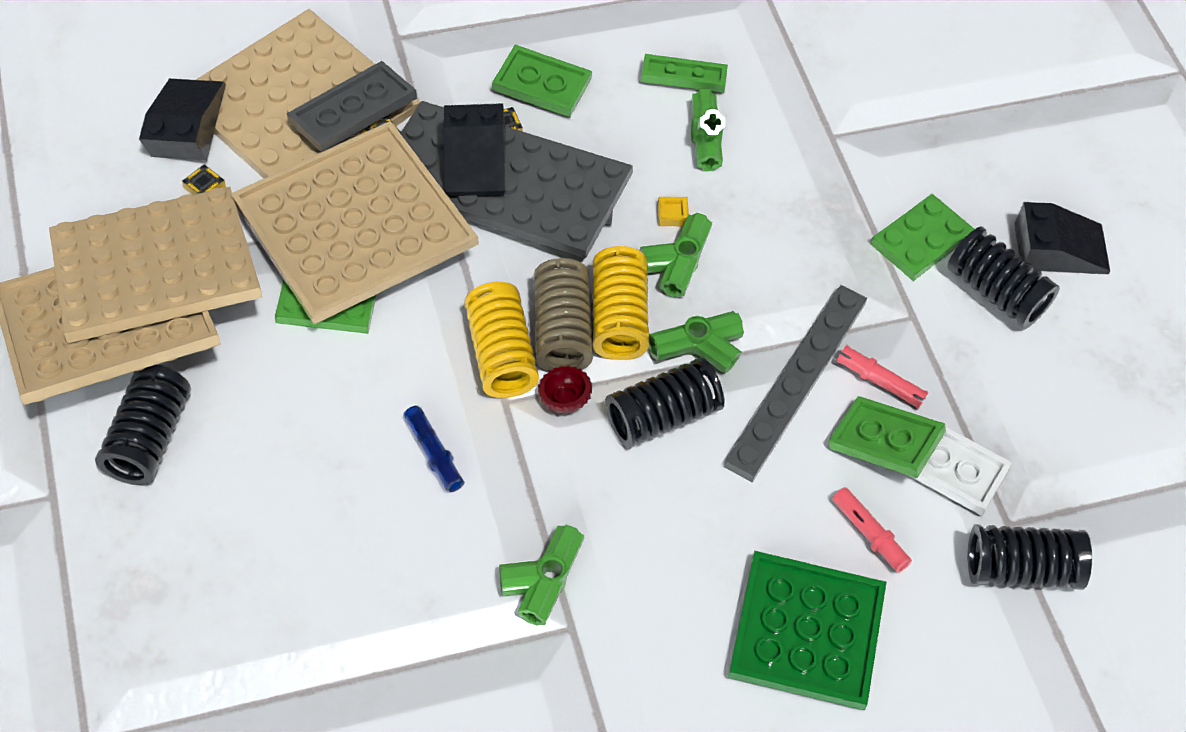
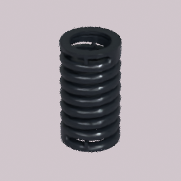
M977 227L955 249L948 261V269L955 275L961 276L965 283L971 284L974 290L979 291L983 297L988 298L990 303L997 305L1000 311L1006 312L1009 318L1016 319L1018 325L1023 329L1030 327L1053 303L1059 293L1060 286L1047 276L1042 277L1041 271L1033 270L1032 264L1024 263L1023 257L1015 256L1014 250L1006 249L1005 243H996V236L992 234L986 236L987 232L984 227ZM1047 296L1043 304L1036 311H1034L1035 308L1039 305V303Z
M702 357L691 361L690 364H683L678 368L670 369L667 373L663 372L656 377L648 378L645 382L636 383L635 386L626 387L623 391L619 390L609 394L605 399L611 426L620 442L628 449L634 447L636 442L640 444L646 442L648 437L656 438L659 436V433H668L670 428L675 430L680 428L681 424L687 425L691 423L692 419L696 421L701 419L702 416L711 415L714 411L723 410L725 404L720 380L711 364ZM703 375H705L708 378L713 387L715 394L714 399L710 387L705 378L703 377ZM621 415H622V417H623V419H624V421H625L627 430H625V428H624Z
M158 364L146 367L141 371H134L125 395L122 397L121 405L118 406L116 415L113 417L111 426L108 428L107 437L102 442V449L98 451L95 458V463L102 472L115 480L131 485H148L153 481L159 466L158 463L161 462L163 457L162 452L167 448V442L170 440L172 431L177 424L176 421L179 420L181 415L180 410L185 406V398L189 396L191 391L190 383L186 378L173 369ZM157 380L167 382V383H169V384L175 386L178 390H176L175 388H173V387H171V386H169V385H167V384H164V383H161V382H157ZM109 461H110L113 465H115L116 467H118V468H120V469H122V470H124V471H127V472H129V473L126 474V473H123V472L117 470L116 468H114V467L109 463Z
M974 524L969 536L967 556L970 581L972 584L987 585L991 580L996 586H1001L1003 583L1007 586H1014L1017 583L1020 587H1027L1030 583L1032 587L1039 588L1041 585L1045 588H1053L1056 585L1059 589H1065L1069 583L1072 589L1084 590L1089 583L1092 569L1090 537L1085 530H1049L1048 528H1039L1037 530L1034 527L1024 529L1023 527L1011 528L1009 526H1001L998 529L995 525H988L984 528L980 524ZM979 539L980 549L979 552H976L977 540Z

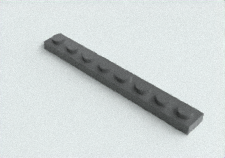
M843 285L839 286L727 458L724 468L753 483L866 305L867 297Z

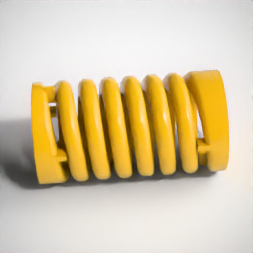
M613 246L605 248L598 252L593 259V349L598 355L610 360L635 359L646 353L649 348L647 257L644 253L632 247Z
M490 282L474 288L465 298V308L467 310L474 350L476 351L482 388L487 395L495 398H511L522 395L536 386L539 381V374L535 367L533 348L530 345L531 340L528 335L524 310L521 306L520 293L517 287L506 282Z

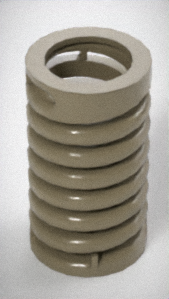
M568 258L545 261L535 269L533 274L536 362L546 371L553 370L555 367H566L567 365L583 370L593 360L588 269L581 262Z

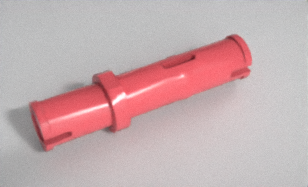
M848 345L844 347L842 352L851 358L848 359L840 354L837 363H841L860 374V378L868 379L915 406V408H920L923 402L915 398L914 395H918L925 400L928 391L921 389L877 363L876 359L872 357L869 359Z
M848 488L840 489L833 496L832 500L871 543L870 548L875 553L879 552L896 572H902L911 564L912 559L894 540L895 535L890 530L886 531Z

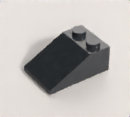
M169 78L147 110L139 136L140 142L150 156L207 161L226 86L225 82Z
M503 103L444 105V183L446 195L505 194L506 126Z
M1023 202L1014 224L1019 256L1024 258V263L1032 264L1033 270L1046 272L1109 275L1110 266L1101 223L1054 203Z

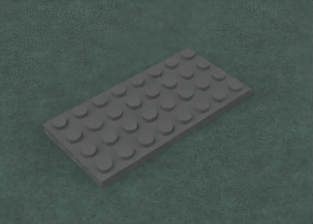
M421 101L400 134L445 192L444 107ZM506 127L505 194L448 197L466 220L587 258L633 174V165Z

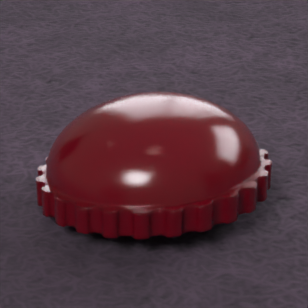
M575 366L555 367L553 370H549L547 374H544L543 378L540 379V384H538L540 401L549 410L554 412H575L591 399L592 382L590 377L582 369H577Z

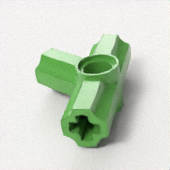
M700 89L698 92L693 93L691 98L693 115L691 121V141L695 143L697 167L702 168L703 171H714L716 168L722 167L721 142L723 129L725 128V117L721 116L718 112L716 94L712 93L710 89Z
M697 212L693 215H688L681 234L675 243L640 247L639 251L647 257L648 273L665 271L660 282V289L668 296L674 298L684 296L692 275L698 268L700 255L712 228V222L706 215Z
M734 311L709 318L692 316L688 318L684 325L649 334V351L653 359L657 361L685 353L692 356L699 355L724 374L728 373L742 353V351L728 342L743 337L742 319L739 313Z
M567 524L565 526L558 525L544 556L538 561L499 565L502 596L526 593L518 610V615L527 623L535 626L546 625L559 594L565 588L567 576L584 541V535L577 528ZM547 572H555L559 576L556 578H549L544 574Z

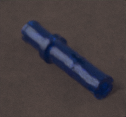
M417 405L408 408L403 416L429 459V468L437 473L446 491L455 492L459 490L465 482L453 463L454 457L452 453L444 448L423 409Z

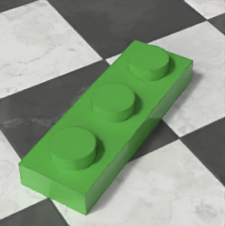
M645 54L641 82L699 90L710 89V91L724 93L728 65Z

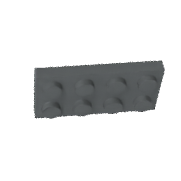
M380 61L288 112V122L318 150L323 152L417 99V93L414 87L387 64Z

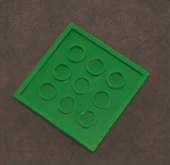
M754 550L728 678L865 711L868 704L887 582Z

